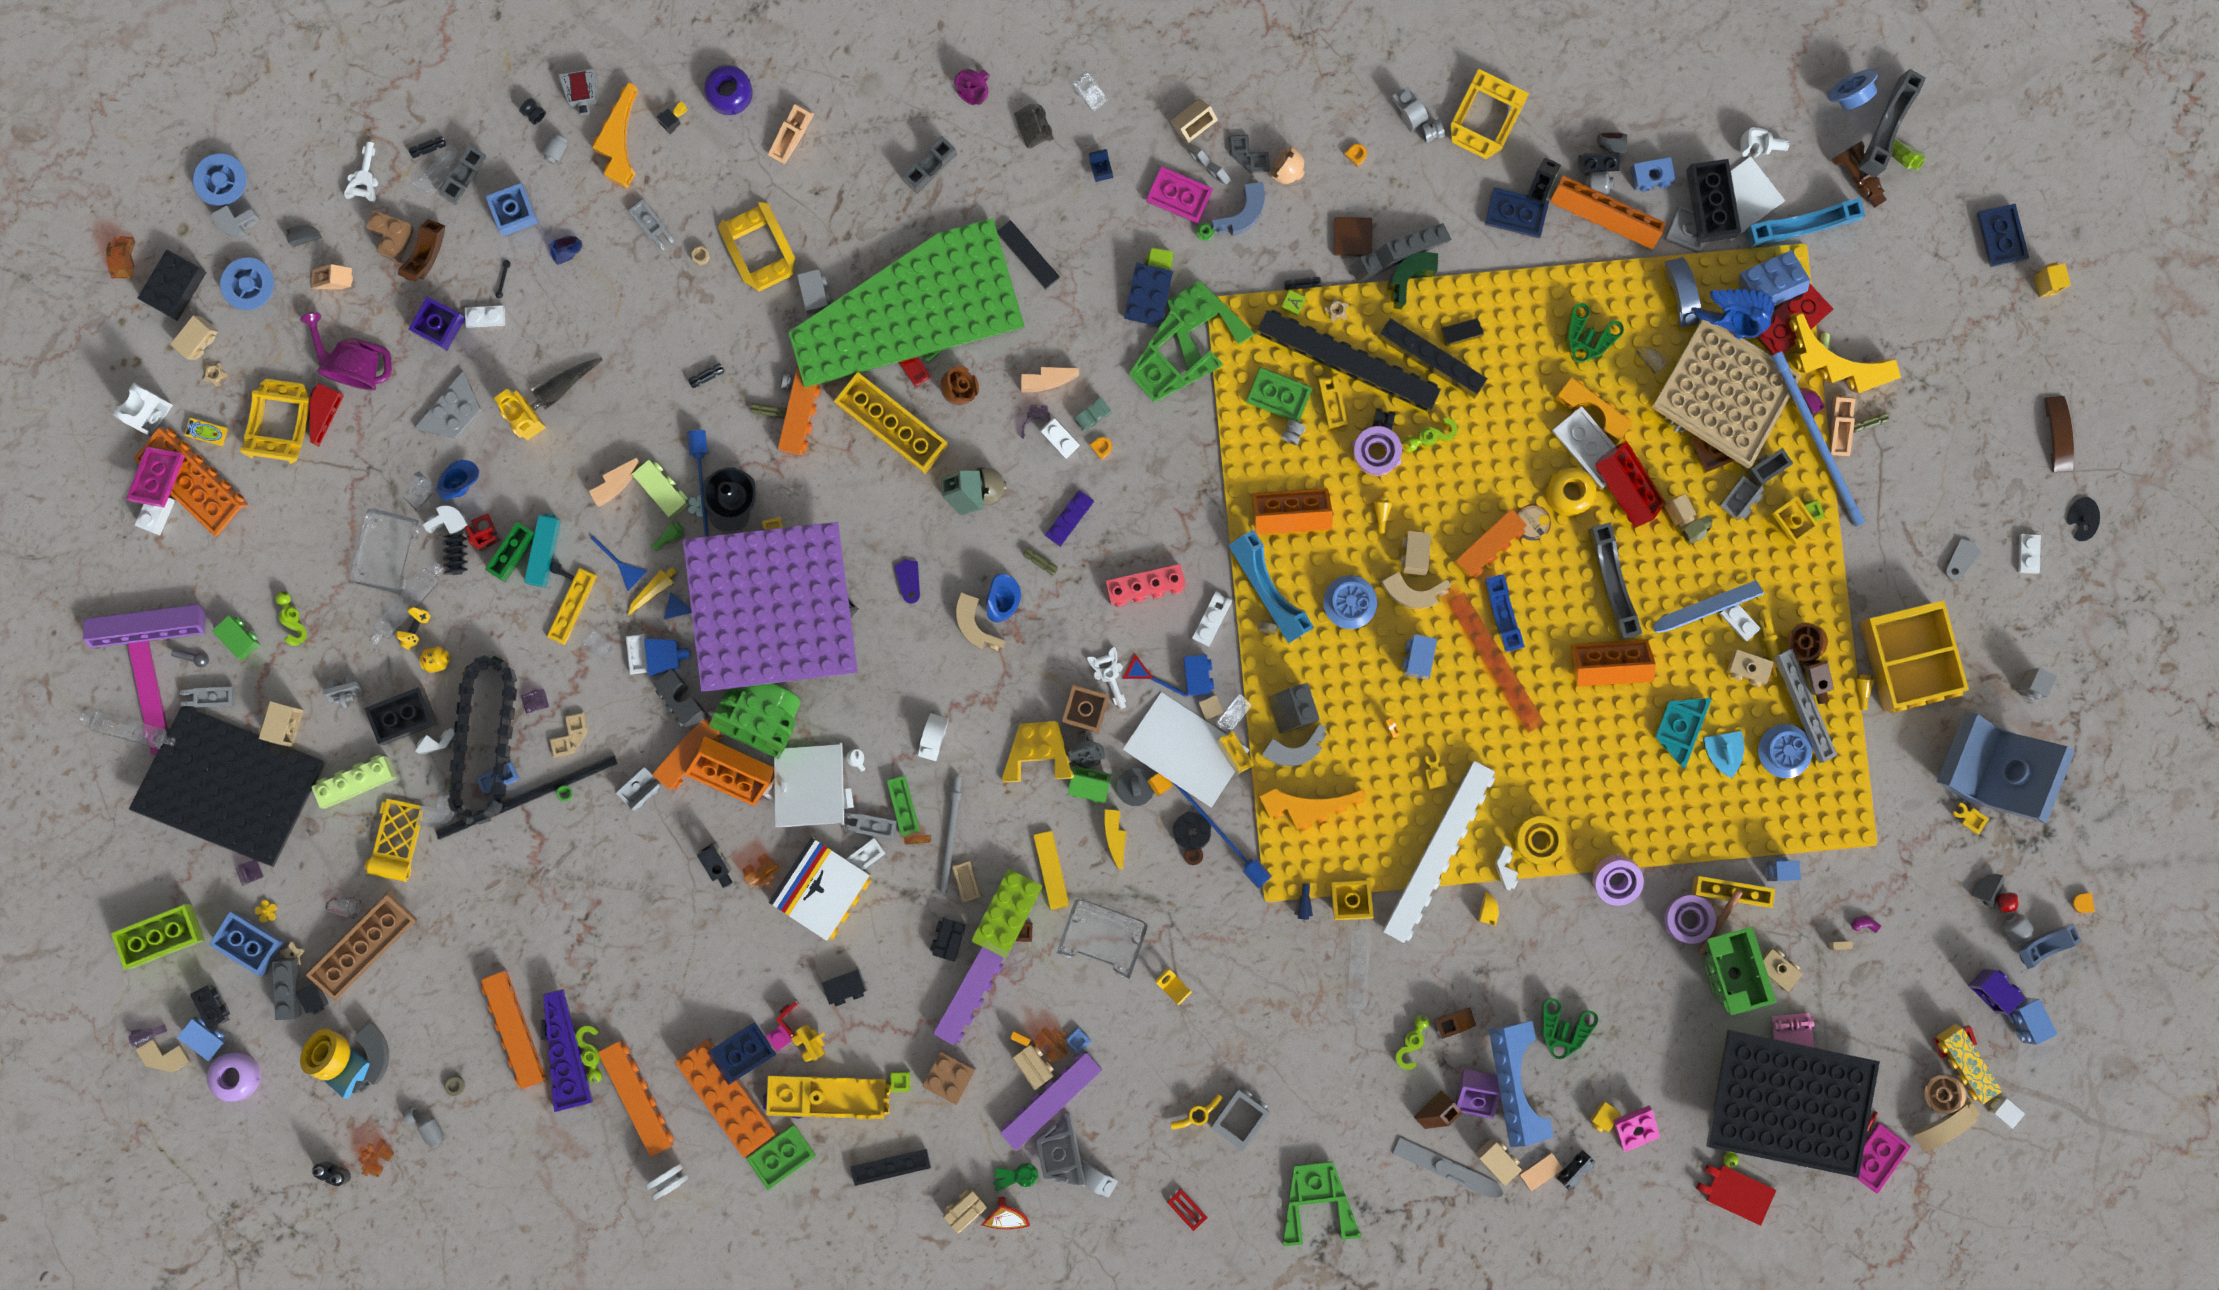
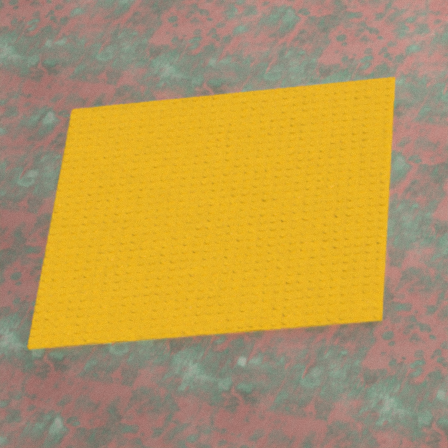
M1806 244L1413 278L1408 280L1406 304L1402 309H1393L1394 302L1391 301L1393 290H1387L1389 281L1293 289L1292 291L1307 297L1298 316L1281 308L1289 290L1216 296L1255 333L1253 337L1239 345L1220 314L1208 320L1211 352L1223 363L1222 367L1213 371L1229 543L1231 544L1252 530L1255 531L1252 493L1328 488L1332 506L1331 530L1257 534L1264 545L1265 564L1274 586L1289 603L1304 611L1314 626L1312 630L1290 643L1282 635L1279 627L1276 634H1266L1258 631L1259 622H1270L1276 624L1230 549L1250 759L1254 764L1251 770L1260 862L1272 875L1263 885L1264 900L1266 902L1299 899L1302 895L1303 883L1310 884V898L1331 896V882L1370 880L1371 893L1404 890L1472 761H1476L1495 772L1493 775L1495 780L1490 788L1487 786L1484 792L1486 797L1481 805L1478 803L1475 809L1477 814L1472 822L1469 820L1466 826L1468 831L1465 837L1459 839L1457 843L1459 848L1456 854L1450 856L1448 860L1450 865L1445 873L1442 872L1439 877L1441 879L1439 886L1501 881L1495 861L1504 845L1512 848L1511 853L1513 854L1510 863L1505 864V867L1517 872V878L1519 879L1593 872L1600 860L1614 854L1625 855L1635 861L1639 868L1877 845L1862 710H1860V697L1855 678H1858L1836 487L1792 396L1788 399L1752 467L1748 469L1734 461L1707 473L1703 472L1689 439L1695 435L1688 430L1674 432L1673 430L1676 425L1670 426V419L1665 420L1664 415L1651 408L1698 324L1683 328L1679 326L1676 297L1671 284L1666 279L1665 261L1683 257L1694 276L1701 310L1723 313L1722 308L1710 298V291H1719L1721 289L1725 291L1731 289L1734 291L1736 288L1741 290L1738 285L1740 272L1790 250L1793 251L1807 273L1811 284ZM1333 298H1336L1339 302L1349 304L1345 310L1347 319L1338 318L1334 322L1331 321V314L1325 311V307L1332 305ZM1784 302L1775 305L1774 311L1777 310ZM1578 303L1588 305L1590 314L1577 341H1581L1587 328L1594 329L1598 332L1591 345V348H1594L1599 336L1611 321H1620L1624 326L1623 334L1599 358L1582 364L1572 360L1565 341L1571 310ZM1578 307L1576 315L1584 317L1586 315L1585 309ZM1276 310L1286 319L1293 318L1299 321V325L1304 327L1311 326L1321 335L1324 333L1334 337L1333 340L1339 343L1341 341L1346 342L1354 350H1364L1368 353V356L1374 359L1379 357L1385 360L1387 365L1399 366L1403 369V372L1409 375L1414 373L1421 377L1420 380L1436 383L1441 391L1432 410L1428 413L1257 335L1258 328L1266 311ZM1390 318L1488 378L1475 399L1379 340L1378 337ZM1478 318L1484 332L1483 337L1446 347L1441 328ZM1617 325L1610 326L1612 334H1619L1620 329ZM1815 326L1811 331L1818 340L1817 326ZM1743 337L1748 342L1752 343L1759 349L1763 350L1764 352L1772 356V354L1761 344V342L1756 337ZM1795 344L1783 355L1789 368L1802 375L1797 383L1798 387L1809 388L1815 391L1825 405L1824 409L1812 414L1830 451L1824 386L1820 374L1821 367L1807 373L1799 372L1793 363L1795 359L1794 353L1800 352V349ZM1578 349L1575 352L1578 359H1584L1586 356L1582 350ZM1259 367L1313 387L1299 421L1306 429L1300 435L1298 445L1290 444L1281 438L1283 431L1287 429L1288 419L1245 403ZM1332 374H1337L1348 425L1328 429L1318 377L1324 376L1326 378L1331 377ZM1571 377L1582 381L1585 388L1589 391L1594 390L1600 395V399L1604 402L1609 401L1615 406V410L1619 413L1623 412L1631 418L1630 421L1633 424L1617 444L1614 443V445L1617 446L1627 440L1666 504L1686 494L1697 513L1694 516L1695 520L1707 515L1711 517V529L1707 532L1705 538L1688 545L1681 533V527L1674 525L1665 506L1654 520L1635 528L1627 519L1626 513L1618 505L1617 499L1612 491L1608 489L1607 485L1600 489L1595 483L1596 497L1594 507H1590L1578 516H1563L1551 508L1546 497L1547 485L1551 479L1550 475L1570 467L1584 470L1552 433V430L1581 407L1578 406L1569 410L1555 399ZM1326 385L1327 390L1333 389V385ZM1582 406L1602 429V420L1598 412L1591 407ZM1376 408L1383 409L1385 412H1395L1391 431L1398 436L1402 446L1401 464L1396 465L1391 472L1381 476L1366 474L1357 467L1353 458L1352 441H1356L1364 430L1373 427ZM1444 418H1451L1457 424V434L1450 441L1438 439L1430 447L1420 444L1412 452L1407 451L1403 446L1404 440L1407 437H1419V433L1425 427H1432L1443 434H1449L1451 428L1443 423ZM1374 443L1369 446L1368 453L1371 458L1380 460L1385 457L1386 450L1381 444ZM1781 448L1785 450L1794 464L1761 485L1764 488L1761 492L1763 497L1757 504L1753 503L1750 509L1752 511L1745 519L1742 517L1739 520H1735L1719 507L1742 476L1751 481L1746 472L1759 464L1757 462L1758 459L1766 454L1769 457ZM1569 483L1564 486L1563 493L1567 499L1576 500L1579 498L1580 490L1575 484ZM1796 496L1799 497L1803 504L1818 499L1825 517L1816 520L1819 528L1794 545L1776 521L1772 512ZM1378 498H1388L1389 502L1393 503L1386 521L1385 533H1377L1378 521L1374 501L1378 502ZM1527 505H1538L1547 511L1551 520L1550 530L1547 534H1543L1539 540L1535 541L1527 540L1522 536L1518 540L1514 537L1510 541L1512 545L1505 552L1500 550L1496 554L1498 558L1491 565L1486 563L1482 567L1484 571L1477 578L1472 576L1468 579L1453 563L1510 509H1513L1517 514L1521 508ZM1541 515L1539 517V524L1541 526L1548 525L1549 517ZM1611 522L1625 586L1642 630V634L1623 640L1618 638L1588 531L1594 526ZM1408 531L1431 533L1429 566L1426 576L1403 573V567L1400 566L1401 555H1404L1405 548H1402V539L1406 537ZM1399 572L1404 582L1416 591L1430 590L1447 579L1451 587L1447 589L1449 593L1440 598L1437 595L1435 596L1438 600L1436 605L1425 609H1410L1394 602L1386 594L1380 583ZM1501 574L1505 576L1516 623L1525 645L1524 648L1505 652L1500 639L1485 583V578ZM1343 576H1357L1366 580L1373 587L1377 597V608L1374 616L1367 624L1356 629H1344L1335 625L1327 617L1324 610L1323 599L1328 586ZM1757 580L1764 594L1739 603V606L1760 628L1761 624L1759 621L1772 618L1775 634H1778L1777 642L1780 653L1789 650L1787 644L1788 634L1796 625L1809 622L1823 628L1827 634L1828 646L1825 653L1819 659L1828 661L1834 690L1827 692L1829 702L1818 704L1816 695L1812 694L1837 755L1825 762L1819 763L1812 748L1810 764L1801 774L1791 778H1780L1770 774L1762 766L1758 756V745L1763 734L1771 727L1780 724L1794 725L1806 733L1782 675L1774 677L1773 669L1767 684L1760 685V687L1750 685L1749 681L1742 679V681L1735 680L1730 677L1731 674L1726 673L1732 652L1737 649L1770 660L1766 643L1762 639L1764 638L1762 628L1747 642H1744L1720 616L1719 613L1721 611L1675 629L1655 633L1654 626L1660 618ZM1414 634L1437 639L1431 674L1426 680L1403 676V670H1401L1402 660L1407 656V652L1404 651L1406 640ZM1648 639L1656 663L1654 682L1592 686L1576 685L1573 674L1572 644ZM1308 682L1320 720L1316 723L1279 734L1268 697ZM1711 698L1712 700L1686 768H1682L1654 738L1668 701ZM1390 718L1394 719L1395 727L1399 731V736L1394 739L1384 724V721ZM1319 724L1326 727L1324 732L1327 735L1321 744L1319 742L1316 743V745L1322 748L1321 751L1304 764L1281 766L1261 756L1272 739L1285 747L1299 748L1307 743ZM1742 731L1744 740L1743 760L1732 778L1723 774L1712 763L1705 747L1704 737ZM1438 753L1440 756L1438 766L1445 767L1448 785L1429 789L1425 770L1430 769V767L1425 763V756L1429 757L1430 762H1435V754ZM1276 788L1281 793L1307 799L1337 798L1364 789L1367 795L1363 798L1364 802L1356 806L1351 803L1345 806L1346 811L1338 815L1333 812L1328 815V820L1321 823L1317 820L1311 823V828L1303 832L1301 829H1295L1286 810L1283 811L1285 815L1274 819L1273 816L1268 818L1259 799V796ZM1535 816L1550 817L1556 820L1563 828L1566 836V850L1554 862L1542 865L1532 864L1518 853L1514 833L1529 818ZM1542 831L1535 832L1532 836L1533 846L1538 850L1547 847L1549 839L1546 833Z

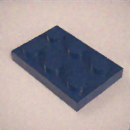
M1494 187L1485 225L1540 239L1549 201L1546 200L1543 205L1526 198L1527 195Z
M2016 204L1977 212L1990 267L2023 261L2029 258Z
M1136 262L1124 319L1160 327L1174 270Z
M755 1022L707 1052L728 1085L776 1055Z

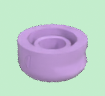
M1382 426L1370 427L1364 430L1356 441H1352L1354 461L1357 467L1366 474L1372 476L1385 475L1391 472L1396 465L1401 464V442L1398 436L1388 428ZM1374 443L1384 446L1386 450L1385 457L1380 460L1371 458L1368 453L1369 446Z
M1614 854L1606 856L1600 860L1593 871L1594 888L1600 898L1610 905L1620 906L1629 904L1640 895L1643 889L1644 878L1641 870L1635 861L1625 855ZM1615 873L1625 874L1624 879L1620 883L1609 884L1611 876Z
M1684 895L1674 899L1666 908L1664 916L1666 933H1669L1674 939L1682 943L1695 944L1706 940L1712 934L1716 925V916L1711 906L1712 903L1696 895ZM1687 910H1692L1697 915V924L1691 929L1686 928L1681 922L1682 914Z
M244 1052L225 1053L217 1057L208 1067L207 1084L212 1094L223 1102L243 1100L252 1095L257 1089L261 1077L260 1068L255 1059ZM231 1067L236 1068L239 1072L240 1078L236 1086L228 1084L225 1078L227 1070Z

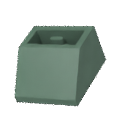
M957 471L941 477L942 497L960 515H966L983 509L984 501L981 491L982 479L980 471Z

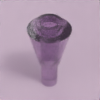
M163 1024L153 1029L131 1030V1035L128 1036L132 1046H136L138 1049L156 1035L167 1032V1028Z

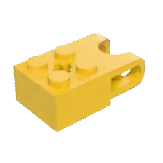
M505 389L493 398L500 408L498 411L511 424L509 425L519 438L524 437L528 441L546 428L525 397L517 390L512 392L510 389Z

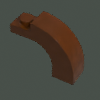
M427 219L419 227L415 249L410 258L398 269L399 276L414 282L418 279L423 280L427 276L440 251L445 225Z

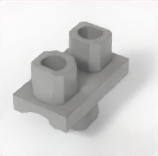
M353 674L344 677L345 684L339 685V682L334 679L326 681V689L323 690V695L328 698L329 702H334L335 705L341 703L346 708L349 707V701L354 700V696L363 694V688L358 684Z

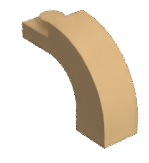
M1399 572L1380 583L1386 594L1394 602L1410 609H1425L1436 605L1438 600L1435 596L1437 595L1439 598L1449 593L1447 589L1451 587L1447 579L1430 590L1416 591L1404 582Z
M961 593L957 603L956 617L964 637L973 646L983 650L985 643L988 644V648L996 651L999 648L1004 649L1005 640L982 632L976 625L975 614L980 600Z
M1967 1098L1964 1106L1957 1112L1922 1126L1913 1136L1923 1152L1932 1150L1967 1131L1977 1122L1976 1118L1980 1113L1971 1099Z

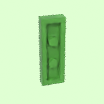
M906 776L887 780L901 836L921 832Z

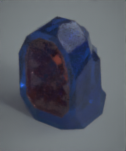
M566 236L549 244L550 255L557 265L573 259L575 254L580 252L582 248L581 240L575 236Z

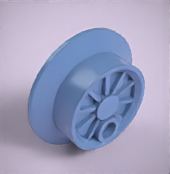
M1866 69L1846 77L1828 93L1829 101H1839L1844 110L1854 109L1868 102L1877 93V88L1874 84L1878 76L1875 69Z
M223 153L213 154L204 158L197 165L193 175V185L198 196L205 202L216 206L228 205L236 201L242 195L247 182L243 165L235 157Z
M249 257L240 258L226 267L221 276L220 288L223 297L230 305L241 310H253L265 304L272 295L274 278L271 270L262 261Z
M1343 576L1328 586L1324 594L1323 605L1327 617L1335 625L1344 629H1356L1367 624L1374 616L1377 608V597L1373 587L1366 580L1357 576Z
M1780 724L1771 727L1763 734L1758 745V756L1762 766L1770 774L1780 778H1791L1801 774L1810 764L1812 746L1808 736L1800 728L1790 724Z

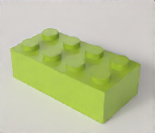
M1008 869L973 936L972 942L1007 959L1043 886Z
M184 904L111 933L124 970L134 969L205 941L192 904Z

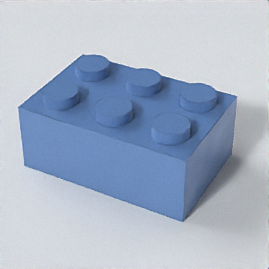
M1790 250L1740 272L1738 285L1741 290L1744 288L1747 291L1753 289L1755 292L1761 290L1763 294L1768 293L1769 297H1773L1772 301L1775 303V306L1807 292L1810 278L1793 251Z
M230 911L209 946L256 975H265L286 941L238 911Z

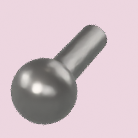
M173 649L171 653L172 657L192 661L197 667H205L209 663L208 655L203 652L192 654Z

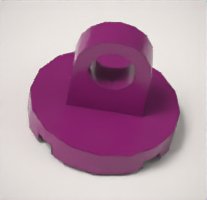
M971 69L960 71L955 76L954 81L955 86L957 85L958 95L970 105L982 104L988 98L989 91L986 82L990 74L984 69L979 73Z

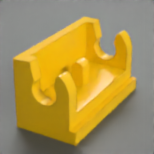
M1234 731L1230 732L1227 736L1219 738L1217 743L1237 775L1254 766Z

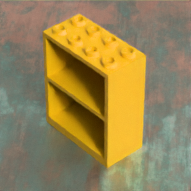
M1944 600L1859 622L1883 711L1890 710V713L1908 709L1907 705L1910 709L1926 705V701L1927 704L1943 701L1945 698L1950 699L1963 696V691L1969 690Z

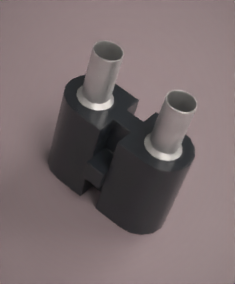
M327 1161L316 1164L312 1168V1175L322 1181L325 1180V1182L334 1186L346 1184L351 1179V1173L347 1169Z

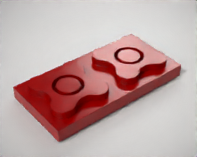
M1809 283L1807 292L1785 301L1773 312L1770 327L1756 338L1772 355L1780 351L1785 354L1795 345L1796 339L1795 332L1792 331L1789 324L1791 314L1803 313L1809 328L1812 329L1834 308Z

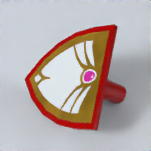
M1002 1196L998 1198V1208L981 1226L995 1229H1019L1030 1226V1222L1024 1213L1006 1206V1198Z

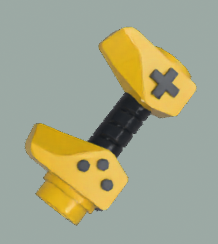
M413 606L407 609V612L414 618L408 632L396 631L395 637L400 640L399 645L408 650L412 646H416L419 640L415 634L420 624L428 623L431 617L429 612Z

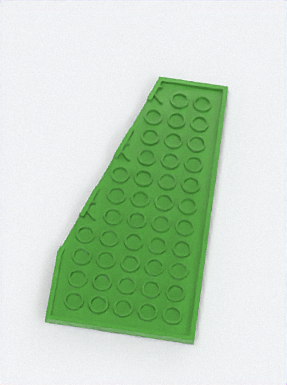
M993 218L937 233L789 331V336L804 388L854 375L857 372L869 371L1022 329L1025 326Z

